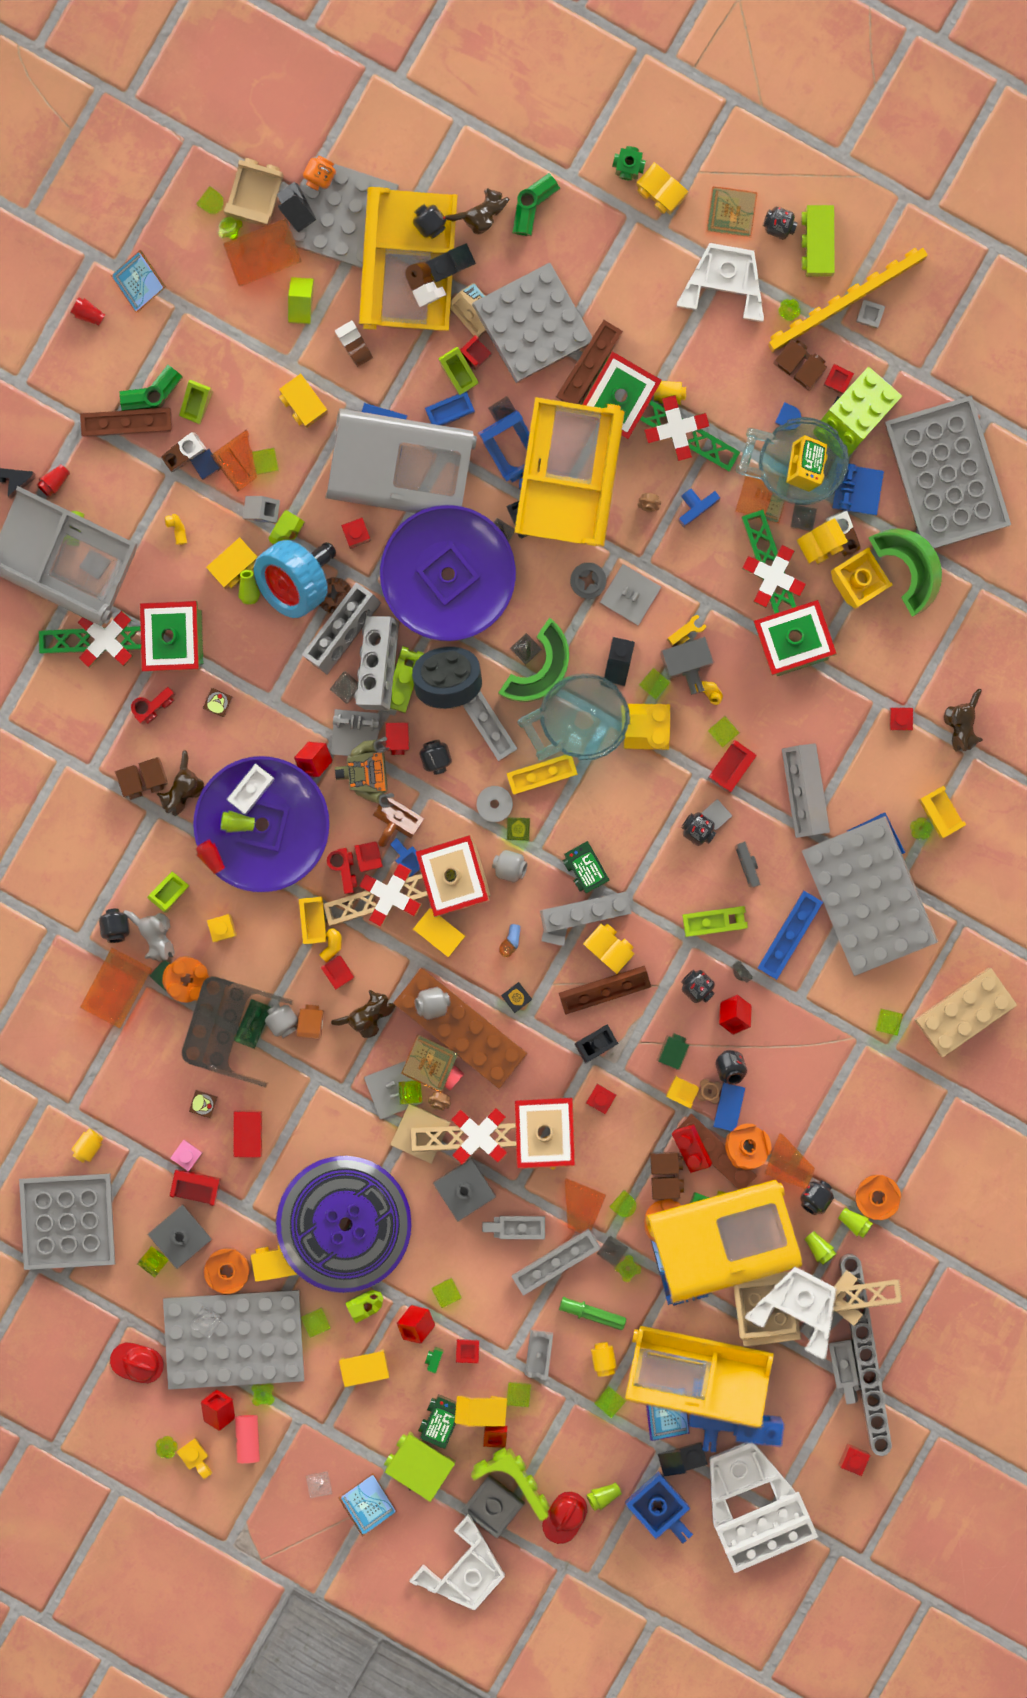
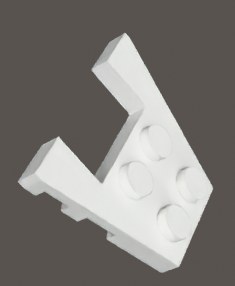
M709 243L676 307L697 310L700 288L746 295L743 319L763 322L764 315L754 251Z
M794 1267L745 1318L764 1328L774 1307L816 1328L805 1350L825 1360L836 1288Z
M743 1443L709 1457L714 1528L733 1520L726 1503L728 1498L768 1482L771 1484L777 1501L796 1493L762 1451L753 1443Z
M467 1514L454 1529L460 1537L471 1545L466 1553L443 1579L437 1577L423 1564L410 1579V1582L476 1610L505 1577V1574L473 1519Z

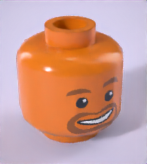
M319 155L317 158H311L303 172V177L307 180L306 185L316 191L319 188L327 189L336 174V170L333 167L334 163Z

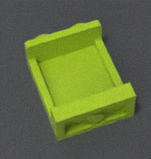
M409 1432L407 1436L403 1434L396 1444L399 1449L395 1455L390 1453L384 1463L387 1467L385 1473L431 1502L455 1465V1460L441 1454L415 1437L413 1433Z

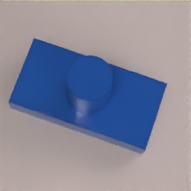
M690 488L681 496L690 510L681 516L678 521L683 527L687 526L718 502L720 496L714 491L701 501L694 490Z

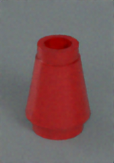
M78 297L70 312L75 315L74 318L98 326L105 316L102 311L86 298L83 300Z
M60 464L39 478L40 482L37 483V487L47 497H50L52 494L55 495L67 479V476L70 475V472Z
M210 839L195 848L196 856L213 874L225 868L216 844L212 843Z

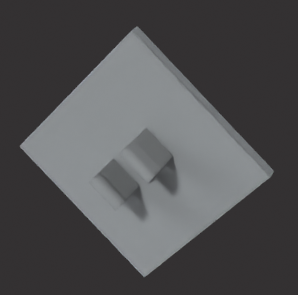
M622 564L600 603L634 624L639 625L661 586Z
M406 1061L364 1077L380 1119L406 1110L409 1103L415 1106L422 1103L413 1077L404 1073Z

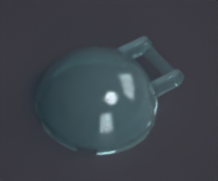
M801 417L787 420V423L777 427L773 433L748 428L746 432L748 438L742 459L735 470L741 475L761 479L768 490L782 501L795 505H810L821 502L836 492L847 473L849 458L846 444L844 445L838 436V432L833 427L815 418ZM804 435L827 444L826 454L828 457L824 464V480L820 486L810 492L786 483L792 444ZM756 440L764 441L759 456V469L749 466Z
M582 673L565 677L554 684L545 695L541 707L521 717L517 723L521 728H524L535 747L538 760H543L559 751L576 757L578 760H595L608 755L623 742L628 724L630 725V713L624 695L615 684L599 675ZM539 719L546 737L552 743L547 747H544L531 724Z

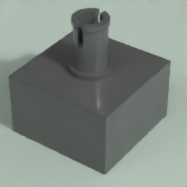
M705 637L661 651L660 655L668 680L683 675L686 676L691 695L697 694L695 684L699 693L705 691L698 671L712 666L714 663Z
M472 1157L464 1165L457 1166L433 1182L457 1222L496 1198L494 1191Z
M184 1205L180 1206L148 1233V1236L176 1269L212 1240Z

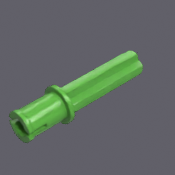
M563 1296L559 1306L560 1311L576 1315L578 1319L582 1317L619 1330H623L626 1323L625 1317L586 1305L584 1301L580 1303Z

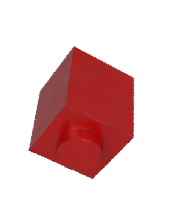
M363 518L341 525L350 549L371 541Z
M386 723V748L390 747L387 751H391V755H405V751H409V723Z
M847 1443L839 1466L862 1477L870 1454Z

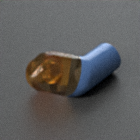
M510 925L508 937L500 944L499 952L503 957H510L518 948L521 929L519 925Z

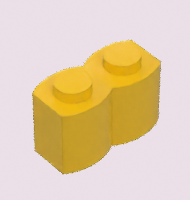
M655 162L636 182L637 192L645 199L651 198L656 202L654 206L663 214L667 212L671 215L688 195V190Z
M836 518L825 522L796 540L808 563L816 561L817 565L829 559L827 554L831 553L833 556L844 550L843 545L848 542Z
M599 924L583 942V945L612 971L618 974L635 954L631 951L634 947L626 939L620 941L614 935L617 931L609 924L605 926Z

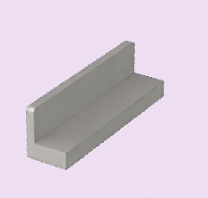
M816 744L783 748L782 755L795 837L829 833L830 828Z

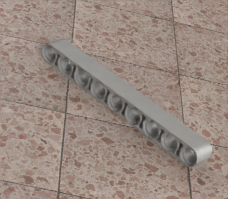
M853 1254L844 1255L839 1263L841 1277L846 1272L845 1262L848 1259H854L856 1267L849 1272L858 1278L857 1282L860 1285L865 1284L861 1261ZM866 1289L858 1296L864 1302H868ZM847 1294L845 1301L848 1303L852 1297ZM869 1307L864 1308L863 1316L854 1326L849 1322L857 1363L869 1445L876 1455L884 1456L890 1452L892 1443ZM861 1326L867 1327L868 1330L867 1335L863 1338L856 1336V1330ZM863 1349L871 1350V1357L868 1360L860 1359V1352ZM868 1371L875 1373V1379L870 1383L863 1380L864 1374ZM871 1394L879 1396V1401L875 1405L867 1403V1398ZM876 1416H880L883 1419L882 1425L877 1428L872 1427L871 1420ZM878 1439L886 1440V1447L882 1450L875 1449V1442Z

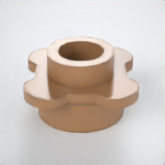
M644 493L639 498L640 503H638V507L642 508V510L653 512L660 509L658 505H661V501H659L658 495Z
M703 1079L700 1082L701 1091L698 1093V1099L700 1101L708 1100L713 1104L718 1103L722 1084Z
M433 1092L432 1097H429L428 1103L438 1110L449 1109L451 1105L449 1102L450 1096L440 1092Z

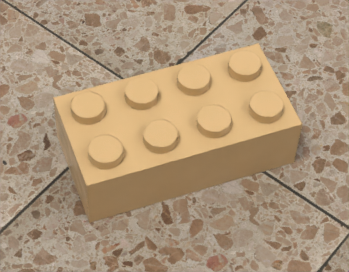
M987 968L914 1020L939 1056L944 1057L1009 1012L1017 1004L992 968Z

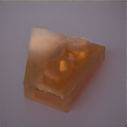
M247 430L211 455L237 492L257 478Z
M779 1133L764 1174L806 1189L809 1186L815 1168L783 1134Z
M566 1178L565 1192L568 1228L579 1233L588 1228L591 1231L606 1194Z

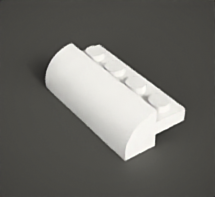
M799 1492L715 1527L734 1573L818 1538Z

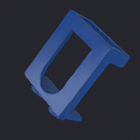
M517 410L478 432L505 481L511 480V482L523 477L522 472H524L525 463L519 467L511 466L493 437L513 426L527 451L530 432L520 412Z
M763 1415L761 1429L736 1424L733 1435L736 1436V1442L782 1447L784 1423L779 1416Z

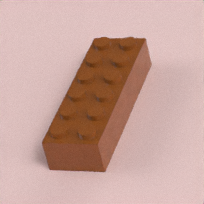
M423 968L418 971L393 1002V1004L451 1051L455 1052L498 1089L528 1054ZM438 987L443 993L448 994L450 1006L447 1007V1013L444 1016L427 1020L423 1016H419L415 1006V999L418 998V994L421 991Z

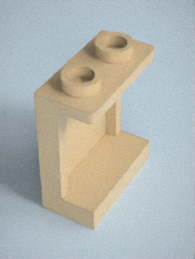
M245 158V161L239 160L230 198L224 209L225 216L269 228L277 201L276 194L280 191L284 177L283 172L279 171L280 168L273 165L263 167L258 165L257 161Z

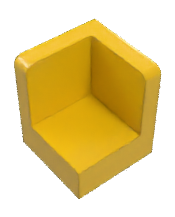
M675 1076L666 1097L691 1109L699 1087Z

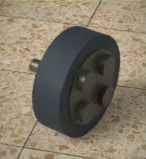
M440 647L423 654L413 666L412 676L415 693L420 701L430 707L450 709L465 705L478 695L482 687L479 661L473 653L463 648Z

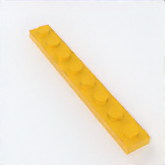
M914 248L905 254L906 258L900 262L894 260L885 266L886 271L881 274L878 271L866 278L868 282L861 286L859 283L853 285L847 290L848 294L842 298L839 295L828 301L829 306L824 309L820 307L814 309L809 313L810 317L804 321L801 318L789 325L791 329L785 333L782 330L778 331L770 337L771 341L768 347L772 353L788 344L791 339L795 340L927 258L928 254L925 249L917 250Z

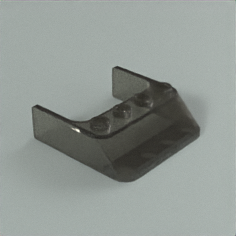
M213 976L204 980L182 1048V1058L191 1065L266 1088L268 1082L237 1073L229 1067V1056L248 998L254 994L293 1005L294 1000Z

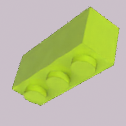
M807 205L806 212L801 214V224L806 225V234H802L801 239L802 248H806V257H802V270H806V277H833L835 273L834 205Z

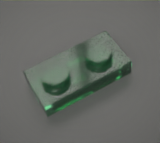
M251 999L234 1041L255 1049L266 1024L265 1019L269 1015L267 1010L272 1007Z

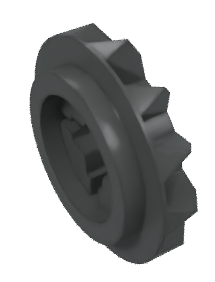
M582 563L573 570L570 584L574 593L578 596L592 599L599 596L605 589L606 575L597 564ZM590 572H593L592 580L595 581V583H598V585L590 584L589 587H587V589L584 590L585 582L582 581V579H580L579 577L587 578V576L590 575Z

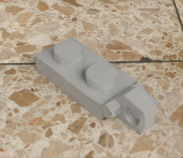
M545 1216L494 1217V1222H482V1232H494V1238L545 1239Z
M850 1339L829 1343L837 1389L839 1388L840 1393H845L847 1404L858 1402L856 1391L860 1390V1381L853 1341Z

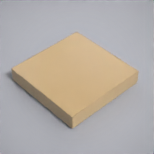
M409 1103L390 1145L432 1164L437 1151L412 1152L411 1128L448 1127L450 1122ZM444 1132L437 1140L442 1142L446 1132ZM426 1133L417 1134V1146H425L431 1140Z

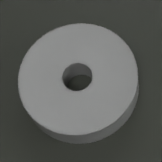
M487 787L477 798V810L481 817L489 822H500L506 819L512 811V797L502 787ZM492 800H497L499 802V806L497 808H492L490 806V802Z

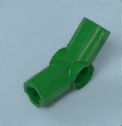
M550 173L518 194L513 234L532 236L536 207L560 190L558 183ZM525 196H530L534 202L530 206H525L522 204L521 199Z
M167 365L150 387L119 391L121 410L161 408L183 376ZM152 392L160 393L158 402L152 403L149 401V395Z

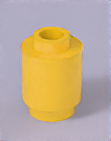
M661 381L654 394V401H659V404H663L662 398L676 395L677 403L681 405V400L686 401V387H682V382Z
M89 1128L87 1132H83L73 1146L72 1150L75 1153L72 1156L82 1163L85 1161L90 1162L103 1145L101 1142L104 1138Z
M608 1342L594 1344L595 1348L591 1349L594 1371L597 1372V1376L602 1377L615 1374L617 1366L613 1346H608Z

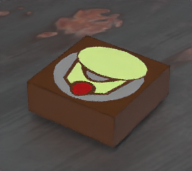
M211 688L203 709L224 717L233 697Z
M196 1090L189 1112L211 1118L218 1096Z

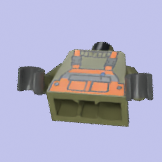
M387 737L363 741L352 749L351 755H348V766L335 767L336 780L349 779L350 790H354L358 796L378 803L384 808L394 805L388 802V798L394 797V794H384L388 790L384 752L389 750L390 747H384L382 742L386 741Z

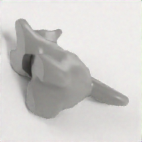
M127 910L123 912L138 926L141 935L148 942L149 952L145 955V959L151 958L161 962L162 960H167L168 956H174L173 944L166 937V932L170 928V920L166 915L158 913L155 916H147L140 919L133 912Z

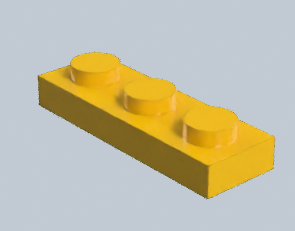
M571 753L506 773L513 795L578 775Z

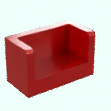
M734 740L708 778L731 793L757 755Z
M234 1111L233 1157H262V1111Z
M176 1169L169 1197H179L215 1206L221 1178Z

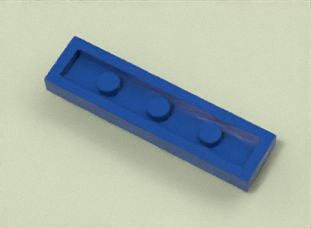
M806 891L802 892L757 967L759 970L776 980L778 979L823 904L821 900Z

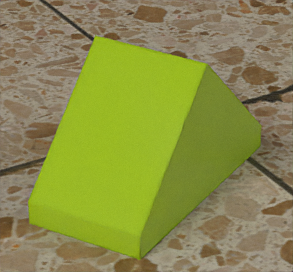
M291 277L288 294V323L311 324L313 278Z
M458 346L438 358L442 369L459 395L479 383Z
M189 380L179 416L200 424L213 394L212 389Z
M172 871L147 898L163 912L167 913L189 885Z

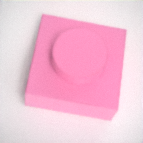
M183 1140L170 1159L189 1172L202 1152L186 1140Z

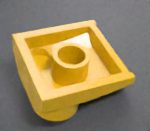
M869 547L831 570L835 586L846 603L854 609L893 585L886 577Z
M625 704L624 749L669 750L670 704Z

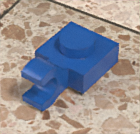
M397 838L390 843L400 855L395 861L398 865L400 863L411 869L412 872L409 877H412L420 870L416 849L411 846L407 850Z

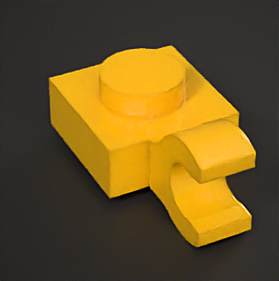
M698 615L693 616L687 624L667 638L672 647L675 644L681 645L690 639L688 634L691 632L700 633L705 630V624L700 628L694 625V621L699 618Z
M196 1438L177 1451L189 1470L196 1467L203 1479L212 1474V1471L204 1462L208 1454Z

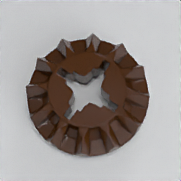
M331 577L326 579V596L332 593V586H334L338 593H344V595L337 597V605H335L332 598L325 597L320 607L326 612L334 613L351 590V587L345 580Z

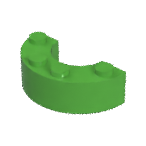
M899 528L885 530L868 537L879 557L885 555L897 556L908 565L911 572V585L901 598L911 616L913 617L926 610L937 597L942 582L941 563L932 545L921 535Z
M549 618L536 636V639L543 645L546 652V661L543 668L537 674L530 677H517L511 674L498 692L500 696L517 702H531L549 695L562 682L568 668L569 648L564 633L552 619Z

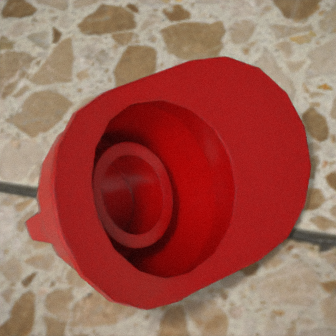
M125 1342L114 1348L110 1355L112 1370L118 1376L131 1381L148 1384L156 1381L163 1372L164 1362L162 1356L156 1350L149 1347Z
M564 1492L553 1501L548 1510V1517L542 1523L543 1532L551 1542L564 1544L576 1536L588 1512L587 1504L581 1495L575 1492Z

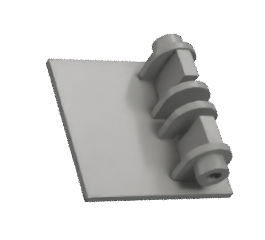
M335 709L331 754L348 756L351 755L352 749L363 741L378 740L380 713Z

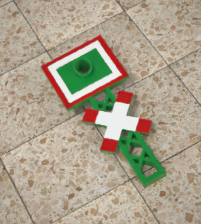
M612 351L581 405L607 408L608 404L621 406L620 410L625 412L621 436L629 439L640 420L652 427L644 430L647 443L666 438L672 439L678 461L692 458L690 452L692 450L730 472L740 451L702 430V428L709 427L707 414L702 413L684 419L681 418L676 395L662 398L663 407L655 403L651 399L662 380ZM619 389L625 390L627 394L623 402H618L615 399V393ZM649 404L653 408L654 416L645 418L642 415ZM666 416L668 423L661 425L659 418ZM590 417L593 420L599 422L597 418ZM692 431L693 438L687 440L686 433ZM708 438L711 441L712 449L702 451L698 440ZM727 449L733 453L727 465L720 461L718 451Z
M764 510L742 516V521L755 559L748 556L742 569L763 580L753 602L766 608L770 601L774 612L773 615L753 621L771 675H777L778 677L827 661L829 657L837 655L819 601L816 600L796 607L792 594L800 597L806 584L785 574V570L795 551L784 545L781 546L779 552L777 551ZM761 518L763 525L759 532L750 528L749 520ZM760 538L770 544L766 553L757 549L756 545ZM767 559L773 562L772 566L765 564ZM777 586L783 589L781 595L774 592ZM782 601L791 606V609L782 612L778 610ZM796 631L800 633L801 640L798 642L791 641L789 639L791 632Z
M197 601L140 603L141 626L127 627L132 619L123 611L106 628L82 617L77 623L84 629L39 631V653L83 652L79 659L90 668L104 651H108L119 663L125 666L133 657L128 650H141L142 672L200 669L199 664H203L202 610L198 609ZM167 630L173 632V639L170 642L164 640V633ZM141 631V644H137L132 638L137 632ZM72 634H75L81 640L75 647H71L65 642ZM120 634L125 638L121 643L116 640ZM53 635L58 640V643L53 648H46L45 636ZM91 636L95 639L92 643L88 642Z

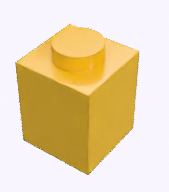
M230 914L207 920L213 942L237 936Z

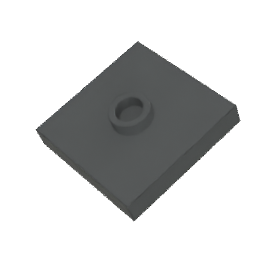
M746 842L735 845L748 886L752 888L761 885L755 870L758 869L754 856H750Z
M488 1475L464 1506L462 1512L466 1515L469 1514L477 1524L498 1539L525 1502L491 1475Z

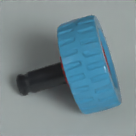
M283 540L277 542L259 555L255 561L254 577L260 592L267 602L281 614L290 618L305 616L320 605L327 595V581L321 567L336 556V550L328 542L323 543L321 547H318L311 553L293 541Z

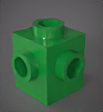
M626 146V149L621 148L620 154L615 153L612 167H616L615 175L627 181L637 180L638 174H643L646 160L642 159L643 153L639 152L638 148ZM625 160H633L634 163L632 165L626 164Z

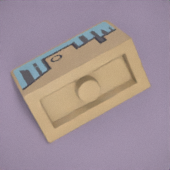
M472 283L451 300L450 308L469 331L479 338L486 329L472 303L485 295L475 283Z

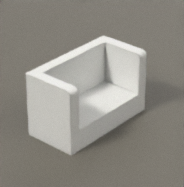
M255 764L227 800L247 815L275 779Z

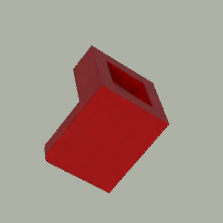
M476 335L460 349L465 360L475 370L492 355Z
M307 742L294 757L297 767L310 777H320L333 761L327 744L320 742Z
M376 841L354 845L360 872L383 867Z
M340 955L320 967L335 990L355 978Z
M738 994L720 1003L719 1025L733 1035L750 1028L751 1004Z
M411 1305L397 1322V1326L403 1340L422 1344L435 1327V1323L429 1309Z
M216 1389L201 1401L204 1422L218 1431L235 1419L233 1399Z

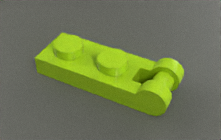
M402 646L394 670L390 709L406 713L414 687L413 666L424 652L417 651L416 653L410 651L408 647ZM406 659L414 661L412 667L404 665Z
M745 906L683 914L685 937L748 928V924L744 919V913H746ZM735 914L736 923L730 924L728 915Z

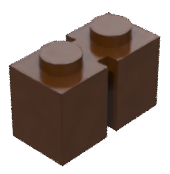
M791 339L773 364L790 376L802 359L805 358L806 362L793 379L810 391L826 370L827 366L824 365L826 361L817 354H814V356L810 355L806 351L808 347L801 341L797 340L795 342Z
M159 757L138 763L145 786L142 785L137 766L132 765L115 771L123 797H129L130 800L142 797V792L151 790V793L164 790L163 785L168 784Z
M678 1152L650 1153L652 1175L674 1174V1177L651 1178L652 1199L680 1198V1193H684V1179H679V1170H683V1158L678 1157Z

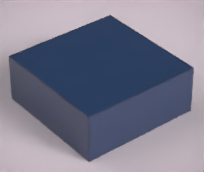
M210 449L190 460L202 480L222 469Z

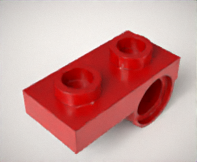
M167 687L151 702L143 697L136 698L131 704V711L140 724L145 722L149 724L158 716L156 712L161 707L166 709L175 701L172 697L176 694L170 687ZM140 702H146L148 705V710L145 714H138L136 711V707Z
M347 848L332 851L327 856L328 867L334 871H341L344 894L354 893V888L358 886L356 874L351 875L350 866L354 865L352 852H348ZM336 854H340L344 859L343 865L340 867H334L331 864V858Z

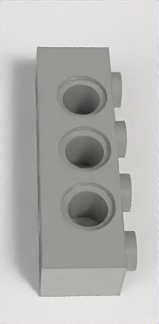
M355 583L302 655L315 667L328 674L362 629L366 616H372L381 602L367 589Z
M366 616L362 627L363 645L360 647L361 663L357 671L359 681L358 689L355 692L356 705L364 710H390L399 622L392 617ZM381 637L379 644L375 645L376 640ZM378 659V664L373 667L374 662ZM376 681L375 687L371 689L372 683Z

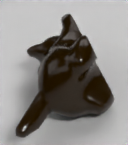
M487 188L484 190L486 196L483 203L466 212L446 215L445 218L449 221L463 219L466 225L472 229L473 233L482 234L494 223L493 216L499 214L510 199L508 197L502 199L501 192Z
M980 688L973 693L970 703L960 704L955 707L949 706L944 712L943 718L945 723L954 728L952 746L955 751H960V749L963 751L971 750L977 743L983 741L982 738L975 735L973 729L975 707L982 693Z
M186 750L182 752L180 771L176 775L170 791L167 793H157L162 808L165 809L166 813L172 812L174 816L179 815L183 811L187 798L199 797L204 789L203 780L197 778L187 768L189 757Z
M369 990L370 1000L368 1003L355 1009L349 1016L332 1020L331 1024L337 1026L349 1024L363 1038H371L379 1031L377 1021L389 1016L394 1011L396 1005L388 1003V998L385 994Z

